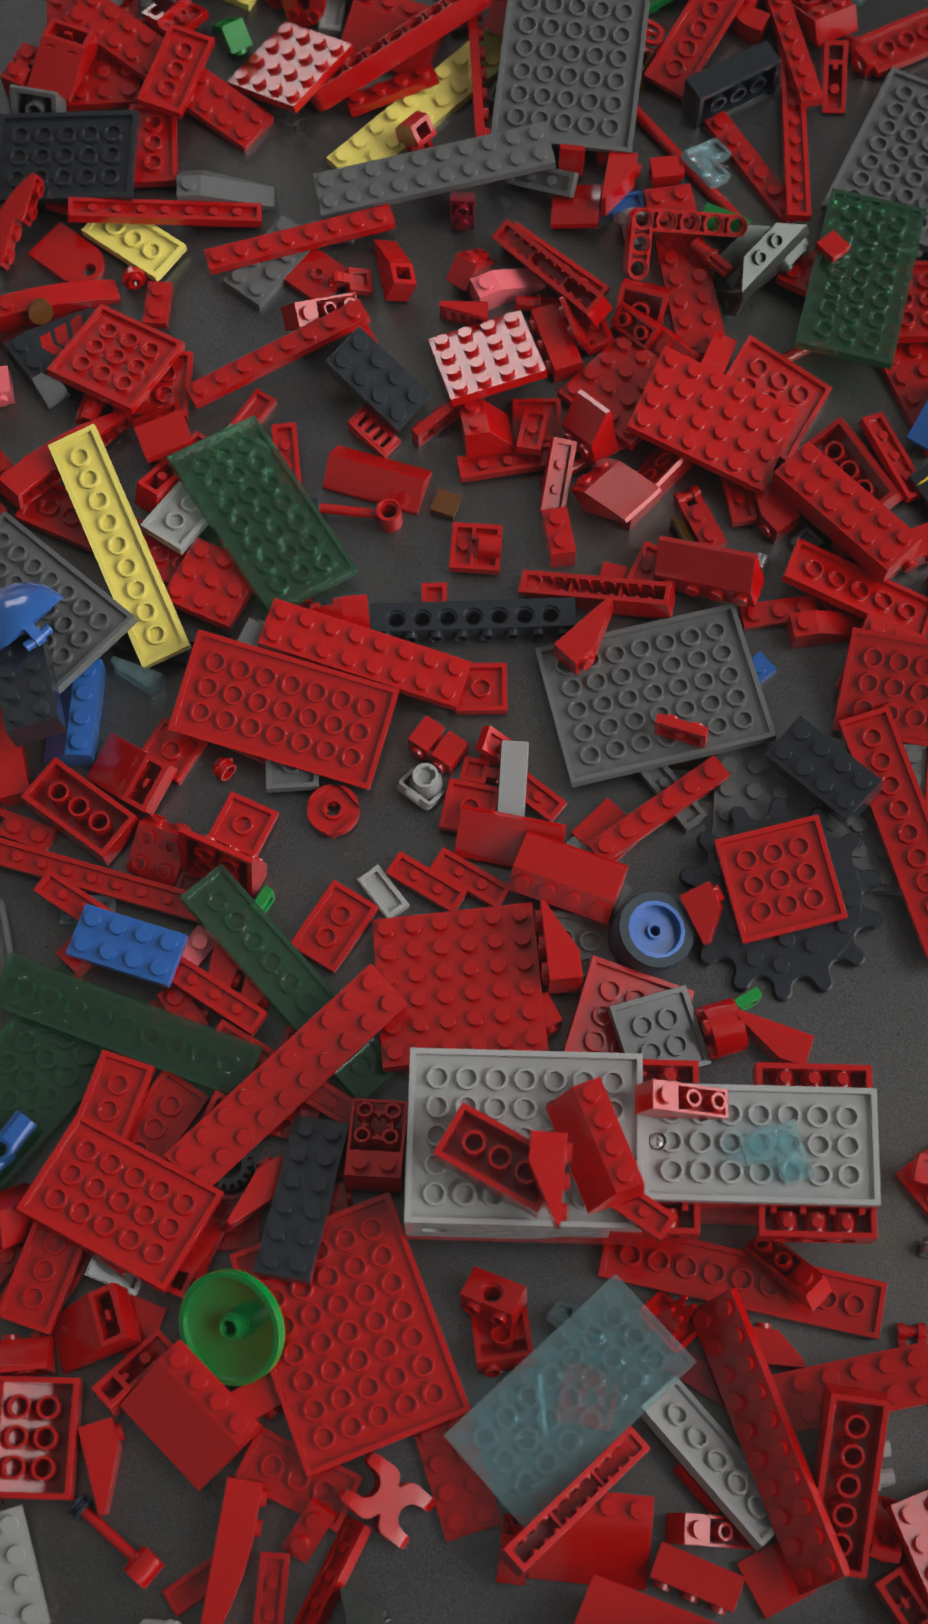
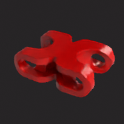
M369 1452L364 1458V1464L374 1474L375 1485L373 1490L367 1495L360 1496L352 1490L342 1489L337 1495V1499L357 1517L363 1519L374 1517V1530L395 1547L405 1549L409 1543V1536L399 1526L398 1516L400 1511L406 1505L411 1504L420 1510L431 1511L436 1502L415 1483L402 1482L399 1484L400 1473L398 1469L379 1454Z

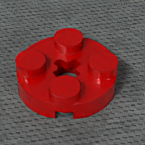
M324 785L315 790L309 798L307 807L308 820L318 833L326 835L328 838L332 839L342 836L351 831L357 824L360 817L358 799L345 786ZM330 805L334 808L339 806V814L335 816L328 815V807Z

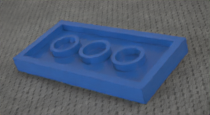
M85 904L66 954L69 957L170 988L189 937L186 934Z

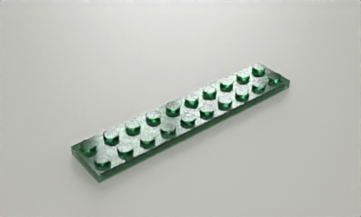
M222 863L180 896L179 900L295 1032L337 995ZM372 1037L333 1076L351 1097L366 1099L397 1071H383L381 1044L375 1037Z
M13 952L8 954L0 977L1 1009L226 1094L233 1091L257 1068L264 1048L261 1045Z

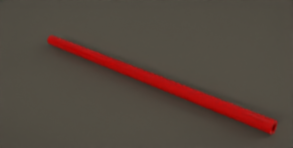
M637 105L636 121L669 156L678 155L679 163L684 165L685 173L716 206L741 215Z

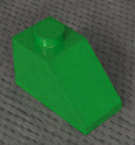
M229 16L210 25L212 32L228 54L239 56L248 51L247 47L253 45L242 17Z

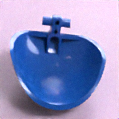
M22 582L0 588V650L12 643L22 633L29 637L22 643L28 652L34 647H40L47 641L46 637L53 630L48 624L38 629L35 626V622L49 612L64 597L50 587L39 583Z

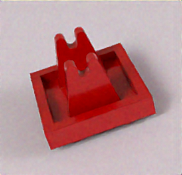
M659 1291L636 1311L630 1320L657 1347L659 1352L671 1362L698 1336L690 1318L697 1305L695 1303L686 1304L688 1300L687 1294L674 1301L666 1292Z

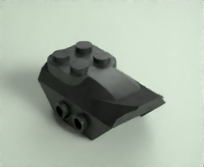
M774 223L772 226L748 225L746 233L741 237H736L719 254L733 266L732 271L727 277H722L715 271L714 288L716 295L721 300L722 314L724 316H737L755 290L765 285L776 274H785L790 271L797 258L809 251L811 240L809 239L810 231L806 224Z

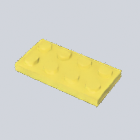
M87 223L81 229L83 236L129 266L140 268L145 273V276L152 281H160L187 251L184 243L154 224Z

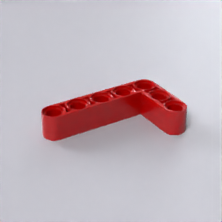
M634 207L627 216L623 272L627 277L635 280H641L646 277L649 271L653 231L741 237L747 231L748 222L743 216L736 214ZM639 212L645 214V221L641 225L636 223V215ZM666 213L669 221L666 226L662 227L659 219L661 215ZM689 215L692 218V224L686 229L683 226V220ZM713 217L715 219V227L712 230H708L706 223L709 218ZM736 219L739 226L735 232H732L730 230V223ZM637 237H641L643 245L640 249L635 250L633 242ZM638 261L640 271L633 275L631 265Z

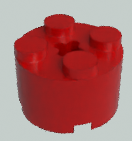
M732 998L694 1009L710 1060L720 1059L747 1050L745 1048L748 1047L746 1027L743 1019L739 1020L735 1012L740 1010Z

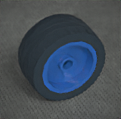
M644 892L630 898L614 914L608 929L610 950H612L615 959L622 966L651 976L661 975L679 965L690 952L695 935L694 924L685 906L678 899L663 892Z

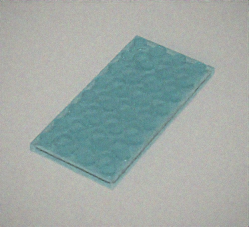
M615 1274L459 1420L444 1437L524 1528L697 1361L619 1276Z

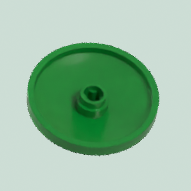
M236 1269L215 1270L197 1279L188 1288L182 1299L179 1311L181 1340L224 1385L244 1386L251 1384L268 1374L275 1367L284 1347V1320L276 1299L269 1289L257 1278Z

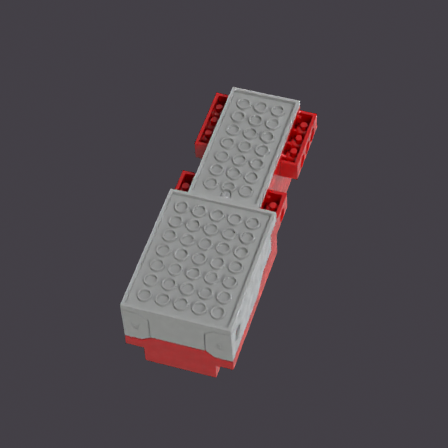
M410 1048L404 1211L407 1239L636 1245L638 1238L654 1239L610 1208L588 1215L568 1164L566 1165L565 1172L570 1173L569 1191H563L562 1203H568L567 1222L561 1221L560 1229H555L545 1206L536 1219L433 1160V1152L462 1102L530 1139L531 1130L555 1132L545 1108L548 1104L571 1087L597 1077L602 1079L645 1182L644 1193L678 1216L663 1239L697 1240L700 1235V1224L755 1226V1241L873 1244L878 1239L877 1209L881 1206L877 1088H872V1065L756 1062L752 1069V1085L699 1084V1061L643 1059V1054ZM657 1079L728 1089V1119L655 1118L634 1115V1086Z

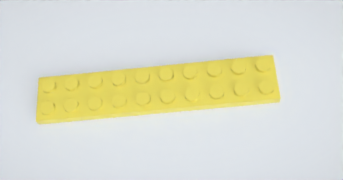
M484 28V41L480 42V46L485 47L486 61H482V67L486 66L487 81L483 82V87H486L498 77L503 39ZM468 41L434 69L440 84L393 102L327 156V164L333 169L404 154L407 152L404 143L398 142L395 132L396 127L415 111L428 113L435 129L472 99L470 42Z
M91 424L49 444L50 452L113 599L132 613L138 621L127 632L142 668L146 670L190 649L191 645L96 426Z

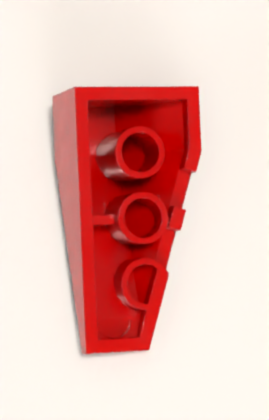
M367 594L338 597L333 599V604L321 606L317 602L310 604L311 607L308 608L370 629Z

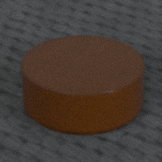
M34 299L27 307L29 318L35 324H46L53 317V309L45 299Z

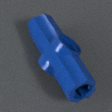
M19 1111L15 1112L0 1131V1146H6L7 1148L5 1155L0 1157V1173L14 1161L16 1152L37 1127L34 1122Z

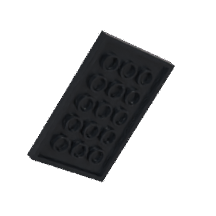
M138 110L0 114V204H4L14 189L31 173L37 174L44 181V192L42 197L38 199L37 204L68 203V197L133 201L140 122Z

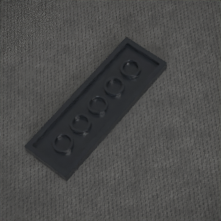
M296 1115L254 1265L253 1273L255 1276L310 1286L348 1143L350 1124Z

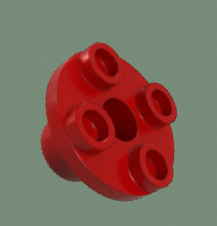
M282 0L287 19L301 26L316 24L323 18L326 11V0Z

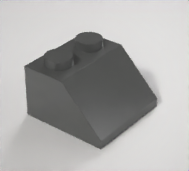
M13 84L9 86L12 113L66 112V101L57 92Z

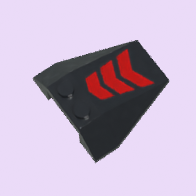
M91 307L54 317L46 324L39 325L33 323L18 327L0 338L2 350L10 360L14 358L34 384L37 395L50 411L71 399L78 391V389L48 376L47 368L94 313Z

